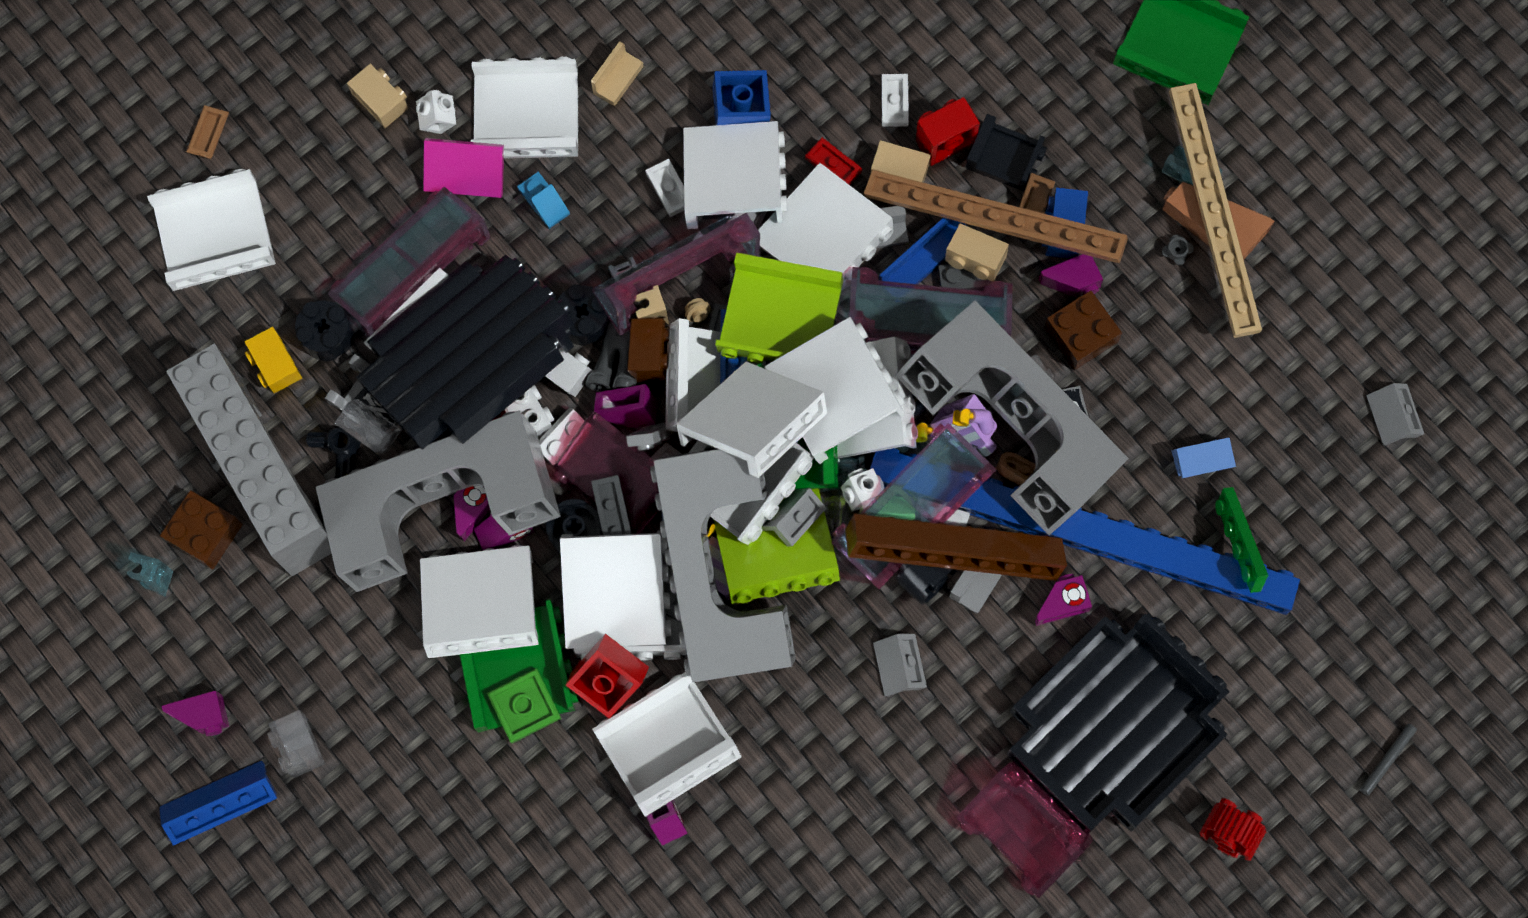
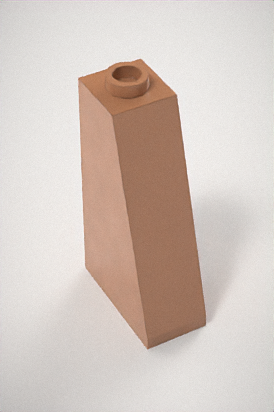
M1182 182L1177 189L1174 186L1171 187L1163 198L1166 202L1162 210L1209 246L1194 186ZM1228 200L1243 260H1245L1270 231L1275 221L1270 217Z

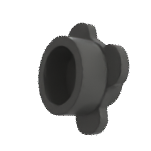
M1172 235L1169 244L1163 247L1162 255L1173 259L1176 265H1183L1186 261V256L1193 252L1194 247L1185 238L1179 235ZM1179 248L1180 252H1176L1175 249Z

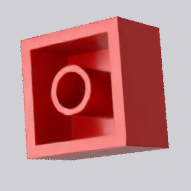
M965 97L959 100L952 99L946 102L941 109L935 112L928 111L919 118L915 141L923 153L931 155L930 166H933L973 145L978 135L980 122Z
M605 633L575 666L566 686L606 717L611 718L641 686L649 666Z

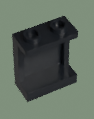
M987 114L967 158L966 169L1024 191L1030 174H1037L1038 170L1034 169L1037 160L1042 162L1047 151V147L1043 146L1045 137L1040 135L1039 140L998 125L996 124L997 117Z

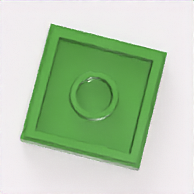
M537 668L487 693L511 744L562 719Z

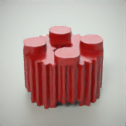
M1221 798L1219 803H1215L1199 835L1205 840H1208V838L1213 839L1218 845L1217 849L1232 858H1237L1239 854L1244 855L1245 860L1251 861L1267 831L1265 826L1261 824L1263 818L1250 810H1247L1245 814V812L1236 809L1237 805L1234 802Z

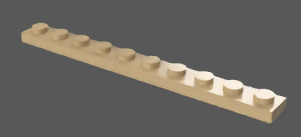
M1193 83L1170 88L1169 94L1233 337L1237 338L1260 333L1262 331L1261 323L1197 84Z

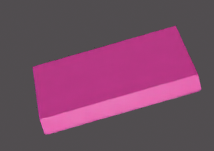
M431 138L424 140L423 191L502 198L504 145Z

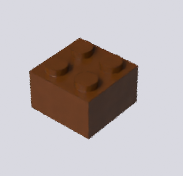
M1092 290L1048 317L1044 329L1074 371L1117 344L1122 335L1121 330Z
M663 318L631 319L628 372L640 385L666 386L669 354L667 353V343L669 342L670 328L667 327L668 324Z
M190 490L160 537L170 545L213 570L243 524L235 516Z

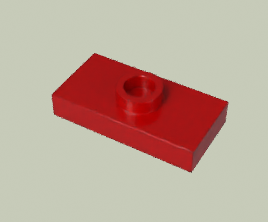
M823 137L805 155V159L816 167L821 163L849 185L862 172V168Z

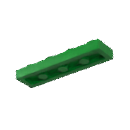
M1234 487L1223 488L1215 504L1216 512L1223 521L1224 533L1232 544L1233 556L1239 562L1243 581L1247 583L1250 593L1261 592L1269 575Z

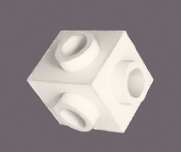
M432 90L416 101L420 130L442 134L456 125L452 95Z
M861 468L848 474L849 478L840 488L852 512L860 508L867 510L879 504L878 499L885 493L884 484L873 468L865 472Z

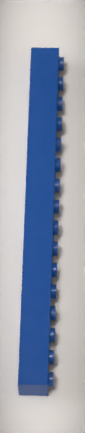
M896 448L875 452L870 469L873 468L876 475L881 477L884 489L916 497V499L920 497L970 513V516L1030 535H1048L1010 496L1018 488L1016 486L1013 489L1003 486L1001 481L988 478L986 481L977 478V474L967 470L957 472L951 470V466L945 463L936 462L932 464L926 462L924 457L916 454L906 456L900 454ZM1082 508L1075 512L1053 533L1048 535L1050 537L1062 538L1063 545L1284 615H1287L1292 610L1300 582L1299 578L1293 577L1294 574L1292 572L1281 569L1276 572L1267 569V565L1264 564L1269 576L1261 592L1250 593L1247 583L1242 579L1239 562L1232 553H1224L1222 555L1213 552L1214 549L1210 546L1202 544L1193 546L1187 544V540L1184 538L1161 536V532L1156 529L1145 528V530L1134 527L1135 524L1130 521L1120 519L1117 522L1108 519V515L1093 511L1091 514L1082 511Z

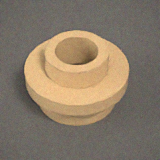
M702 298L693 299L685 306V317L689 322H702L708 317L711 307Z

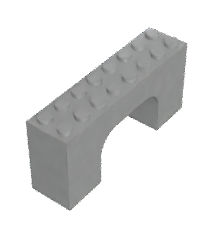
M976 300L926 342L895 375L932 415L959 393L970 392L981 396L1028 443L1035 456L1034 472L1010 496L1048 535L1053 533L1077 512L1129 459Z
M212 344L167 370L168 376L270 555L291 576L330 555L331 549L323 519L288 468L260 417L262 414L238 372L216 344Z
M520 410L507 412L502 417L490 421L464 444L452 434L445 439L434 440L423 450L421 448L406 450L397 457L389 460H379L373 466L365 469H355L349 475L329 479L324 484L317 486L316 491L336 574L356 592L407 574L398 537L399 526L404 516L420 505L468 487L484 486L492 517L509 536L561 517L537 432Z
M717 448L661 457L654 460V466L650 467L653 483H658L659 493L655 494L658 511L662 510L664 521L660 522L662 537L667 538L669 548L665 549V558L667 565H672L673 576L670 577V586L672 593H677L678 604H675V615L677 621L682 622L683 631L679 632L682 649L686 648L687 659H684L686 675L691 676L693 683L792 667L796 656L787 605L751 611H738L727 606L717 591L707 534L708 520L715 509L722 506L763 500L768 496L764 473L759 478L750 475L746 460Z

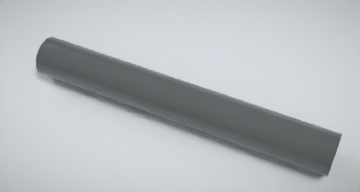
M1408 723L1363 783L1359 790L1364 795L1369 796L1415 734L1417 729L1413 725Z

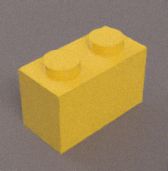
M273 326L245 341L249 349L245 352V355L252 366L257 364L261 371L257 374V377L264 388L269 386L275 394L302 379L300 372Z

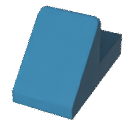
M539 172L517 186L518 191L549 229L570 215L569 210L552 184L549 185Z

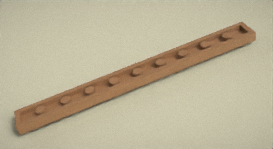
M872 170L864 191L866 198L1119 264L1128 240L1125 234Z

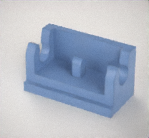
M1230 437L1171 450L1177 474L1181 478L1236 467Z

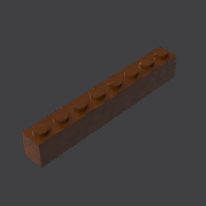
M854 514L845 529L848 557L1053 581H1057L1067 566L1062 538L1050 537L1048 535H1030L1022 532H1005L997 529L988 530L971 526H954L946 523H929L920 520L870 516L868 514Z

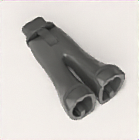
M617 304L615 314L611 315V320L606 330L599 359L586 380V386L595 392L612 389L618 353H620L619 365L613 383V390L637 386V380L628 372L631 319H637V307Z

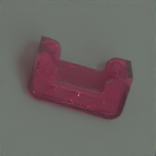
M593 411L552 466L555 471L553 476L563 485L567 482L576 485L595 501L591 481L618 475L632 534H639L658 512L655 494L659 493L658 483H653L650 467L654 466V460L644 451L638 450L637 446L628 447L626 436Z
M1010 762L1001 769L956 817L960 821L961 828L969 835H980L983 833L1023 872L1021 874L1022 887L1027 893L1035 895L1038 899L1093 842L1091 835L1083 832L1014 762Z

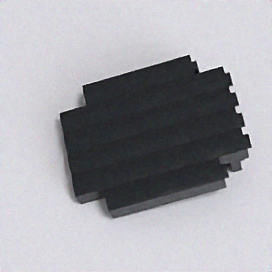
M505 254L485 272L477 264L472 266L469 262L465 261L367 341L378 359L356 376L357 380L364 390L422 450L447 429L464 444L564 361L559 349L562 348L567 353L574 347L569 338L572 335L569 328L574 325L568 315L571 313V310L564 301L560 300L557 302L554 293L546 285L542 288L540 281L531 271L526 273L524 271L525 267L516 257L511 259Z
M1145 613L1127 635L1122 633L1123 629L1119 623L1113 619L1109 620L1105 616L1010 710L1019 723L1029 731L1009 749L1008 757L1087 835L1110 812L1132 832L1228 735L1224 731V725L1218 719L1208 716L1230 692L1226 688L1227 684L1221 677L1213 676L1206 669L1207 666L1200 657L1191 655L1185 649V643L1179 637H1173L1165 630V624L1158 617H1152L1149 613Z

